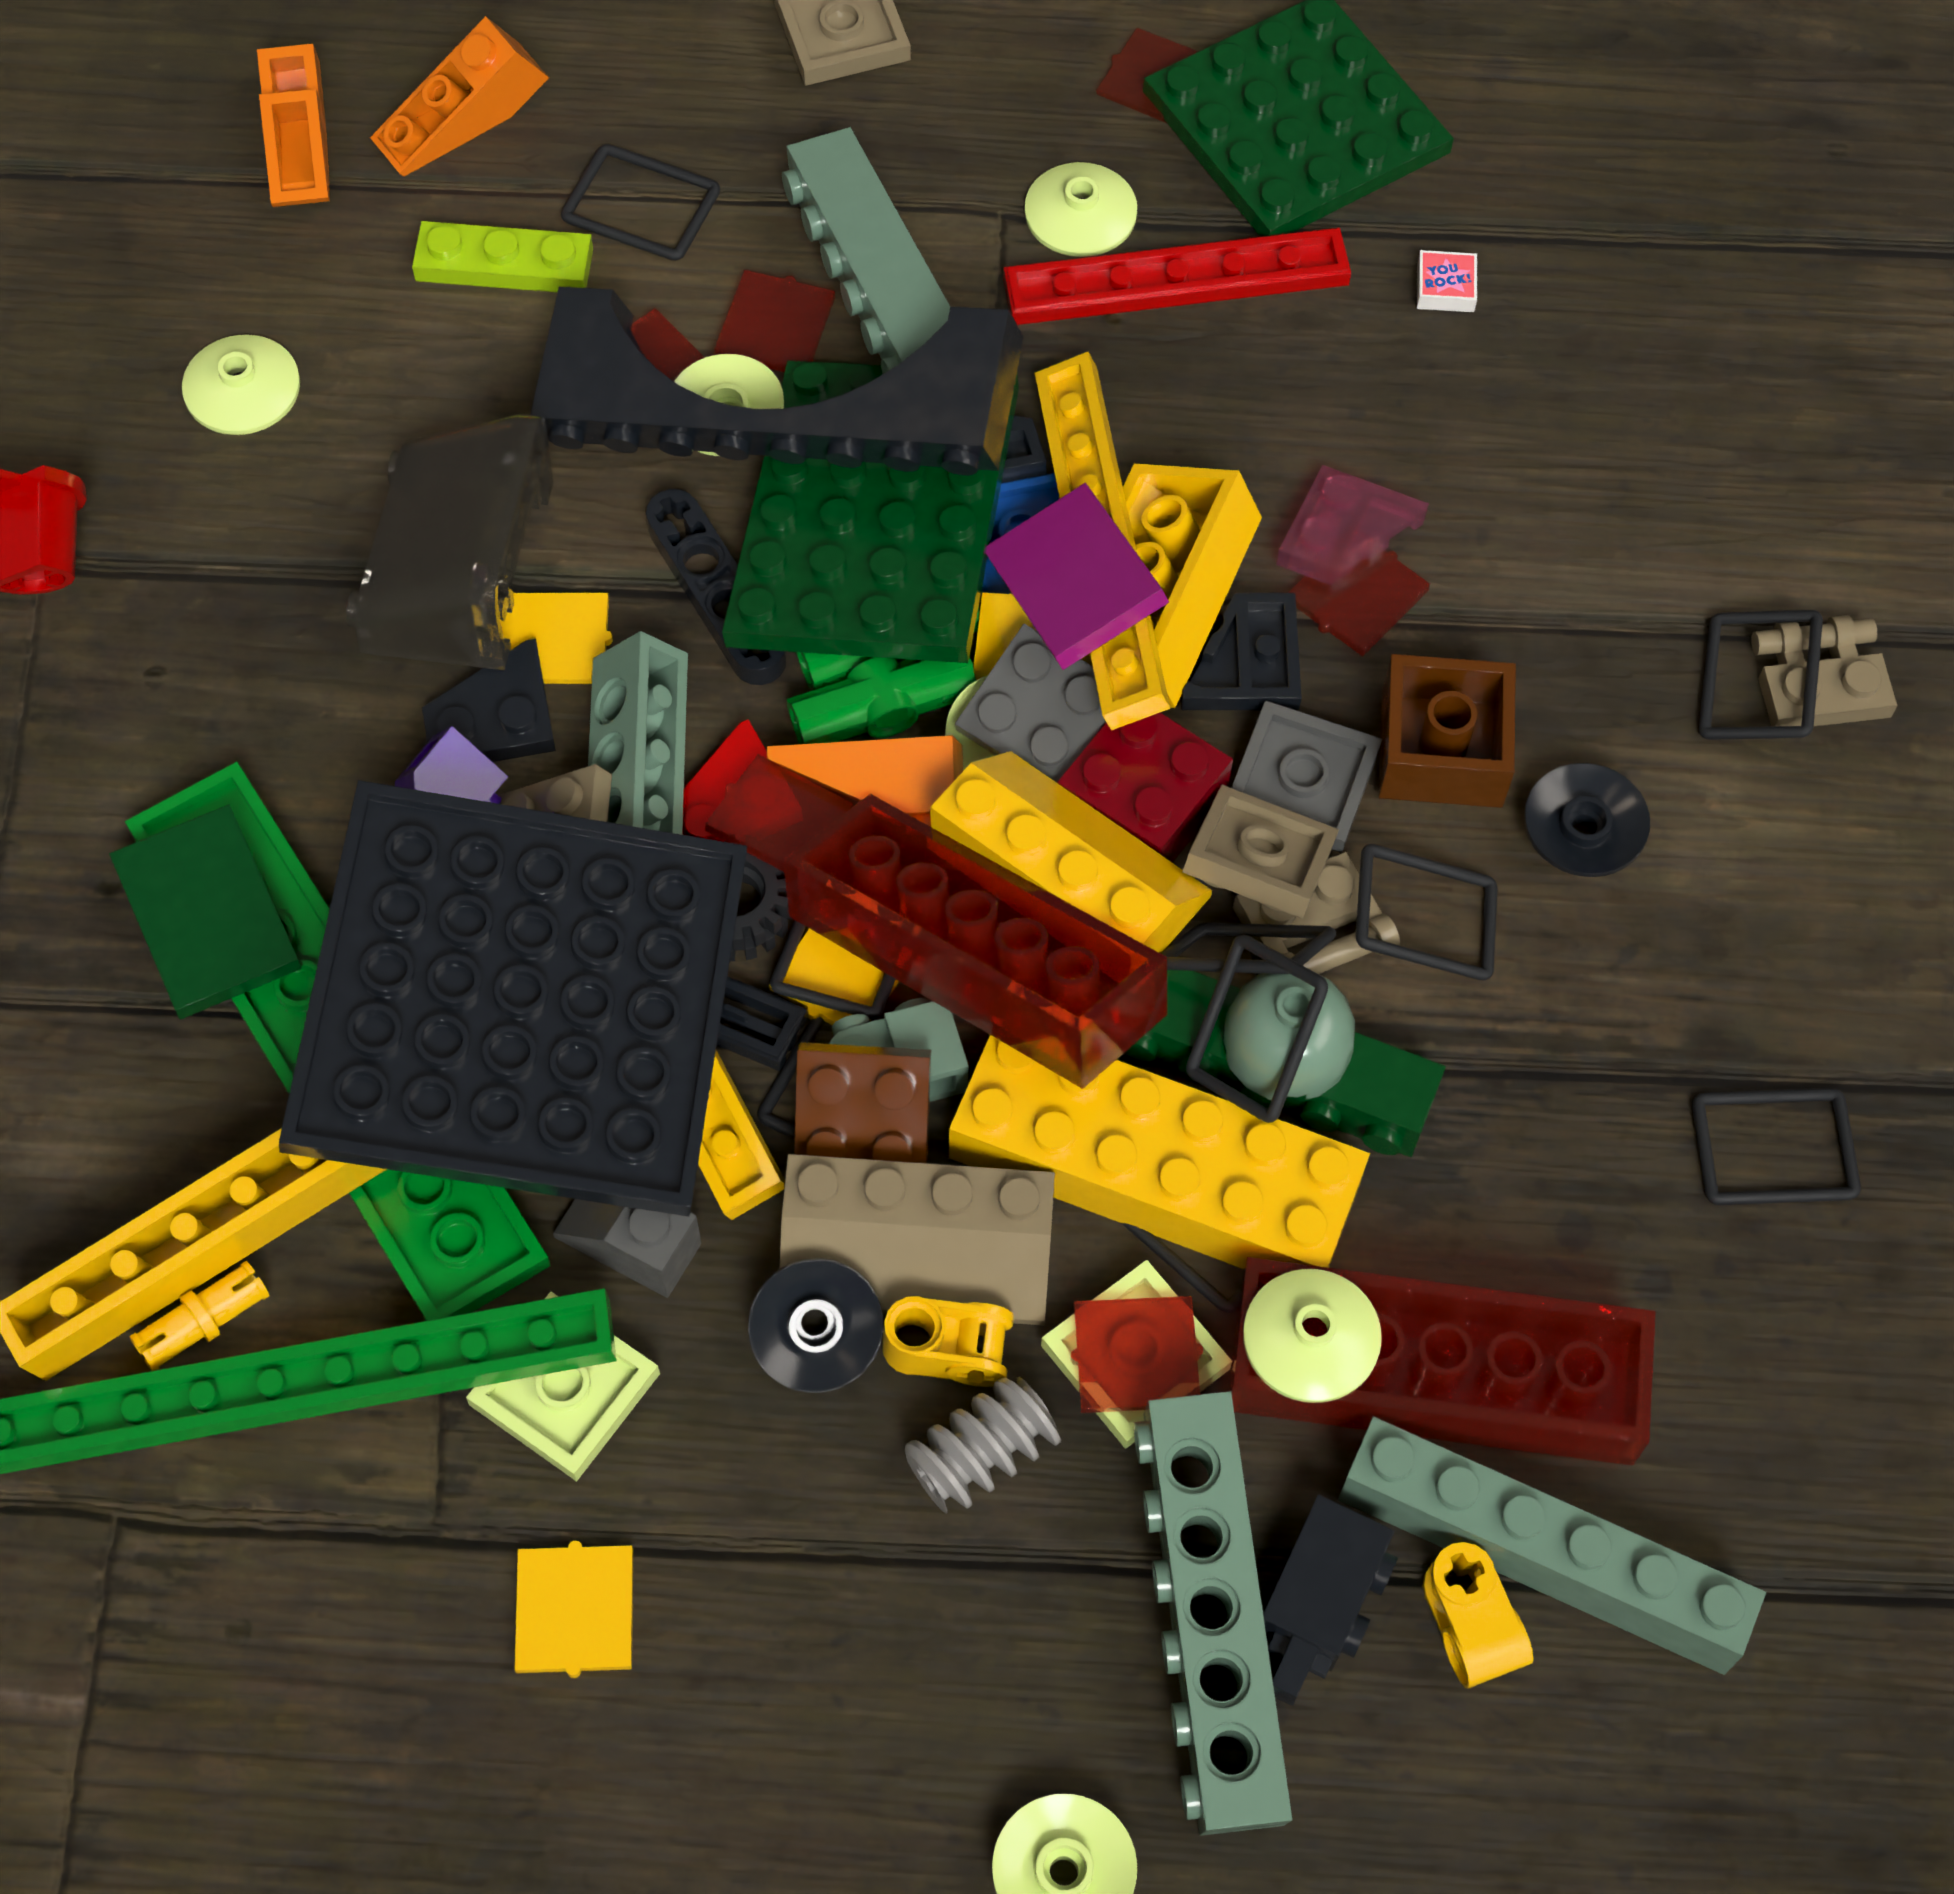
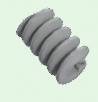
M1016 1377L1017 1384L1007 1378H1000L995 1381L993 1386L995 1400L984 1393L975 1395L971 1402L974 1416L963 1409H955L951 1412L949 1422L952 1432L939 1424L928 1428L927 1438L930 1449L917 1440H911L905 1445L907 1462L922 1487L942 1512L947 1514L948 1510L945 1500L949 1497H952L967 1509L973 1505L967 1486L972 1481L989 1493L995 1490L989 1470L994 1465L1010 1477L1016 1475L1017 1470L1012 1457V1453L1015 1450H1019L1032 1461L1037 1460L1039 1454L1034 1437L1038 1434L1055 1446L1061 1443L1057 1426L1047 1407L1037 1393L1021 1377Z

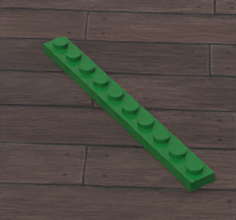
M604 1288L0 1399V1474L616 1362L610 1299Z

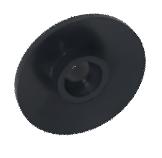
M1574 763L1553 769L1534 785L1525 805L1524 824L1531 844L1548 863L1572 875L1601 877L1623 870L1638 858L1649 836L1650 813L1641 792L1622 774L1602 765ZM1577 824L1586 825L1592 830L1593 834L1580 833L1573 826Z
M825 1258L803 1259L780 1268L762 1284L754 1297L749 1312V1340L753 1353L761 1367L780 1384L802 1392L817 1393L831 1391L855 1380L869 1367L875 1358L883 1336L882 1309L871 1285L859 1272L850 1266ZM812 1309L821 1310L826 1314L824 1325L815 1331L807 1330L801 1325L803 1315Z

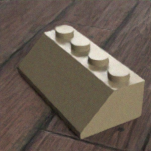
M788 1154L781 1221L780 1268L792 1262L808 1258H825L844 1263L859 1272L868 1281L877 1295L882 1314L887 1315L888 1310L896 1301L905 1297L920 1296L928 1299L958 1303L980 1302L1004 1307L1013 1313V1324L1044 1326L1055 1172Z

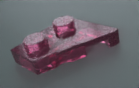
M1322 465L1279 549L1276 565L1333 585L1353 572L1357 563L1363 560H1371L1386 550L1390 538L1408 526H1411L1414 530L1422 526L1426 519L1429 503Z

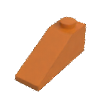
M953 735L767 746V759L784 770L903 822H911V830L931 831L930 807L963 772V745Z

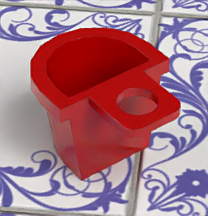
M45 465L24 474L0 469V592L19 595L41 594L63 589L73 583L76 563L77 511L83 508L87 500L86 487L80 477Z

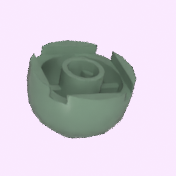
M1260 973L1242 986L1227 1011L1223 1041L1227 1050L1226 1059L1230 1070L1246 1088L1269 1100H1272L1315 987L1291 974ZM1325 978L1328 983L1326 998L1287 1097L1306 1095L1305 1100L1321 1096L1340 1081L1351 1061L1354 1050L1355 1019L1346 996L1327 978Z

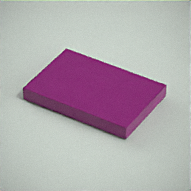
M1086 482L986 547V555L1062 670L1169 603L1158 582Z

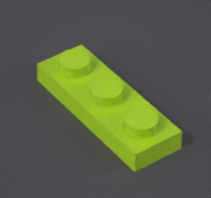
M421 221L412 269L415 281L546 292H558L559 287L587 288L593 254L591 234Z

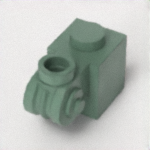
M926 998L912 999L900 1004L894 1011L884 1013L885 1018L870 1022L867 1015L855 1014L841 1018L832 1025L834 1037L831 1039L830 1044L932 1050L930 1102L965 1093L968 1087L969 1066L948 998L930 1001Z

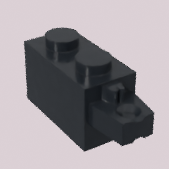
M1319 1494L1263 1614L1266 1638L1270 1642L1268 1652L1282 1658L1273 1679L1275 1698L1291 1706L1294 1705L1308 1672L1325 1679L1328 1671L1332 1672L1341 1652L1354 1658L1371 1619L1359 1614L1369 1590L1380 1596L1382 1595L1398 1560V1557L1386 1552L1395 1530Z

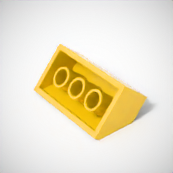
M1134 463L1123 486L1137 555L1158 582L1169 601L1168 604L1153 612L1150 616L1170 708H1176L1262 516L1238 470ZM1090 653L1081 658L1093 666Z
M1012 751L970 763L930 807L931 836L934 846L1132 986L1150 968L1156 956L1169 946L1212 895L1210 888L1194 877L1183 873V870Z

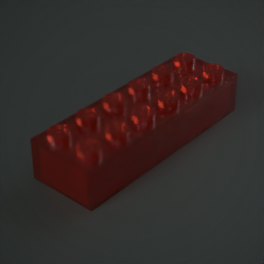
M872 794L866 796L783 860L789 916L1082 1089L1167 1016L1166 956Z
M1247 1257L1240 1283L1229 1391L1232 1394L1234 1412L1362 1430H1367L1372 1418L1376 1417L1422 1438L1633 1466L1649 1444L1656 1311ZM1319 1269L1346 1278L1368 1297L1379 1318L1382 1337L1380 1354L1376 1365L1360 1387L1340 1399L1323 1403H1308L1285 1397L1271 1389L1261 1380L1252 1368L1246 1355L1243 1342V1326L1250 1303L1264 1285L1277 1276L1290 1271ZM1308 1318L1302 1323L1304 1330L1311 1336L1318 1337L1327 1333L1325 1323L1318 1318Z

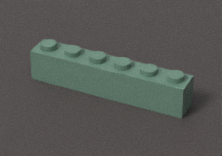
M851 127L787 145L789 170L782 172V182L789 203L791 205L799 204L801 207V218L807 237L811 242L818 240L821 244V257L829 278H839L841 282V295L850 316H859L861 332L868 352L871 355L876 353L880 355L882 359V373L884 374L924 345L948 321L950 305Z
M1373 1417L1338 1498L1340 1502L1442 1548L1460 1542L1475 1544L1487 1552L1493 1561L1497 1573L1723 1675L1743 1657L1766 1592L1376 1417Z

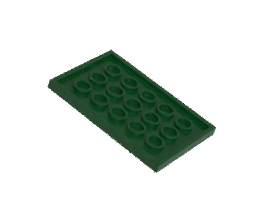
M787 360L781 385L784 396V408L814 404L850 392L883 374L881 365ZM1018 372L999 471L978 470L974 475L963 476L950 473L942 467L919 466L917 471L904 472L892 469L884 463L862 462L860 467L846 468L834 465L824 459L805 458V461L801 464H788L777 461L771 456H764L722 630L725 647L968 663L988 559L986 547L991 542L1019 392Z

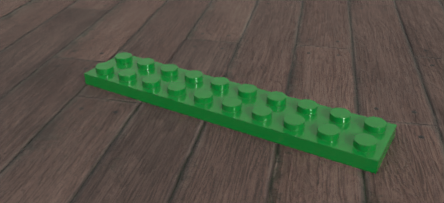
M235 762L131 817L125 823L135 842H138L230 804L302 967L298 971L231 998L289 1095L330 909L238 762ZM387 1169L348 1193L425 1321L472 1313L551 1266L545 1251L503 1187Z

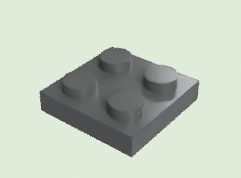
M1024 623L956 721L955 727L958 732L994 755L1012 751L1057 783L1105 725L1106 721L1102 716L1093 666L1080 659L1062 670L1038 632Z
M1265 701L1231 788L1339 829L1332 850L1342 853L1383 739Z

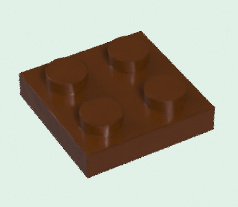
M800 1042L797 1049L794 1155L927 1164L932 1050Z

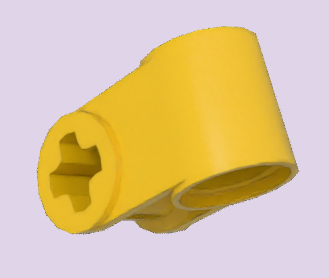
M920 1296L905 1297L896 1301L887 1312L882 1338L883 1355L891 1367L907 1375L951 1379L972 1386H994V1382L998 1379L1007 1378L1008 1371L1002 1365L1005 1332L1013 1327L1014 1315L1004 1307L989 1303H958L928 1299ZM907 1325H916L926 1330L931 1339L921 1346L912 1347L902 1343L895 1333ZM978 1336H982L984 1339L982 1353L977 1352Z
M1466 1542L1453 1543L1441 1550L1424 1574L1422 1587L1425 1599L1441 1632L1449 1662L1460 1683L1465 1688H1471L1532 1664L1534 1659L1533 1650L1526 1629L1519 1615L1511 1606L1493 1561L1487 1552L1475 1544ZM1452 1569L1457 1576L1468 1574L1472 1579L1473 1583L1466 1591H1464L1461 1585L1449 1587L1446 1583L1445 1578Z

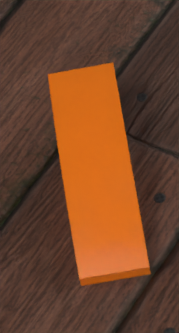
M313 44L257 49L262 93L259 94L271 205L272 207L330 201L324 98L320 61Z

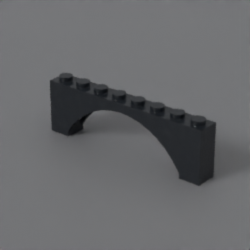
M558 288L530 418L548 436V440L556 446L566 449H581L583 444L605 445L611 450L622 453H634L638 450V447L658 448L667 454L680 457L691 456L693 451L714 452L730 460H746L749 455L771 456L777 461L788 464H801L805 461V458L824 459L834 465L846 468L860 467L862 462L884 463L892 469L904 472L917 471L919 466L942 467L950 473L963 476L974 475L978 470L999 471L1024 337L1008 309L950 307L948 321L924 345L900 364L873 381L843 395L814 404L784 409H753L727 405L704 398L678 385L660 372L643 354L631 330L634 315L613 289Z

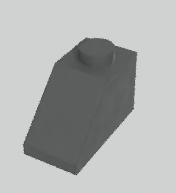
M579 1199L573 1201L553 1233L554 1238L666 1298L670 1296L702 1244L697 1216L692 1213L687 1217Z

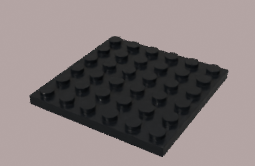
M358 780L279 1138L280 1153L689 1217L748 846Z

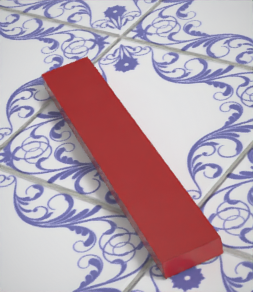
M1340 227L1003 267V281L1008 307L1017 325L1349 286L1351 269Z

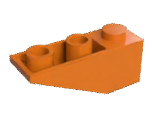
M485 16L370 138L399 174L405 177L510 119L549 77L518 41Z

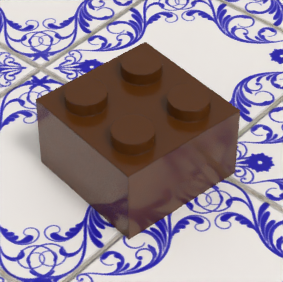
M1391 654L1382 689L1381 739L1383 740L1380 747L1379 798L1503 808L1515 773L1516 663Z

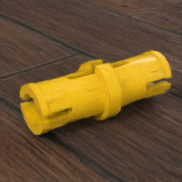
M247 1261L197 1295L192 1290L180 1297V1306L137 1334L135 1332L129 1336L140 1356H144V1361L151 1371L158 1370L159 1366L203 1337L208 1342L220 1335L218 1329L220 1326L260 1300H265L270 1296L260 1277L255 1278L253 1275L255 1270Z

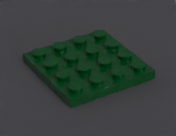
M1305 0L1145 77L1142 93L1260 237L1293 233L1450 154L1454 140L1452 135L1335 0Z

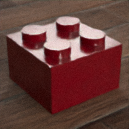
M1157 713L1111 730L1106 722L1057 783L1173 863L1203 825L1221 785L1229 786L1233 758L1162 713Z

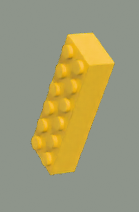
M999 1016L949 1128V1158L971 1167L1055 1172L1053 1198L1114 1221L1139 1227L1154 1236L1252 1273H1262L1271 1280L1284 1273L1300 1269L1328 1271L1370 1155L1366 1151L1279 1119L1270 1123L1264 1122L1230 1101Z

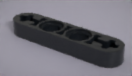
M678 489L659 492L651 498L646 509L647 526L651 540L735 674L742 681L751 685H765L774 682L782 675L786 668V651L759 650L762 653L769 652V659L760 662L759 658L755 655L749 656L748 649L725 647L722 634L725 619L718 617L713 612L718 602L731 597L738 568L736 561L697 500L690 493ZM673 513L677 519H684L687 537L680 541V534L670 520L664 521V516ZM697 554H709L718 560L716 568L706 574H695L685 567L688 559Z

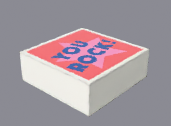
M1420 250L1417 261V309L1474 312L1477 302V254Z

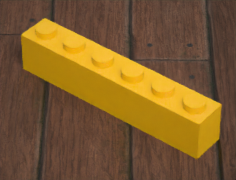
M281 1129L0 1301V1333L18 1366L47 1381L387 1169L280 1153L279 1138Z

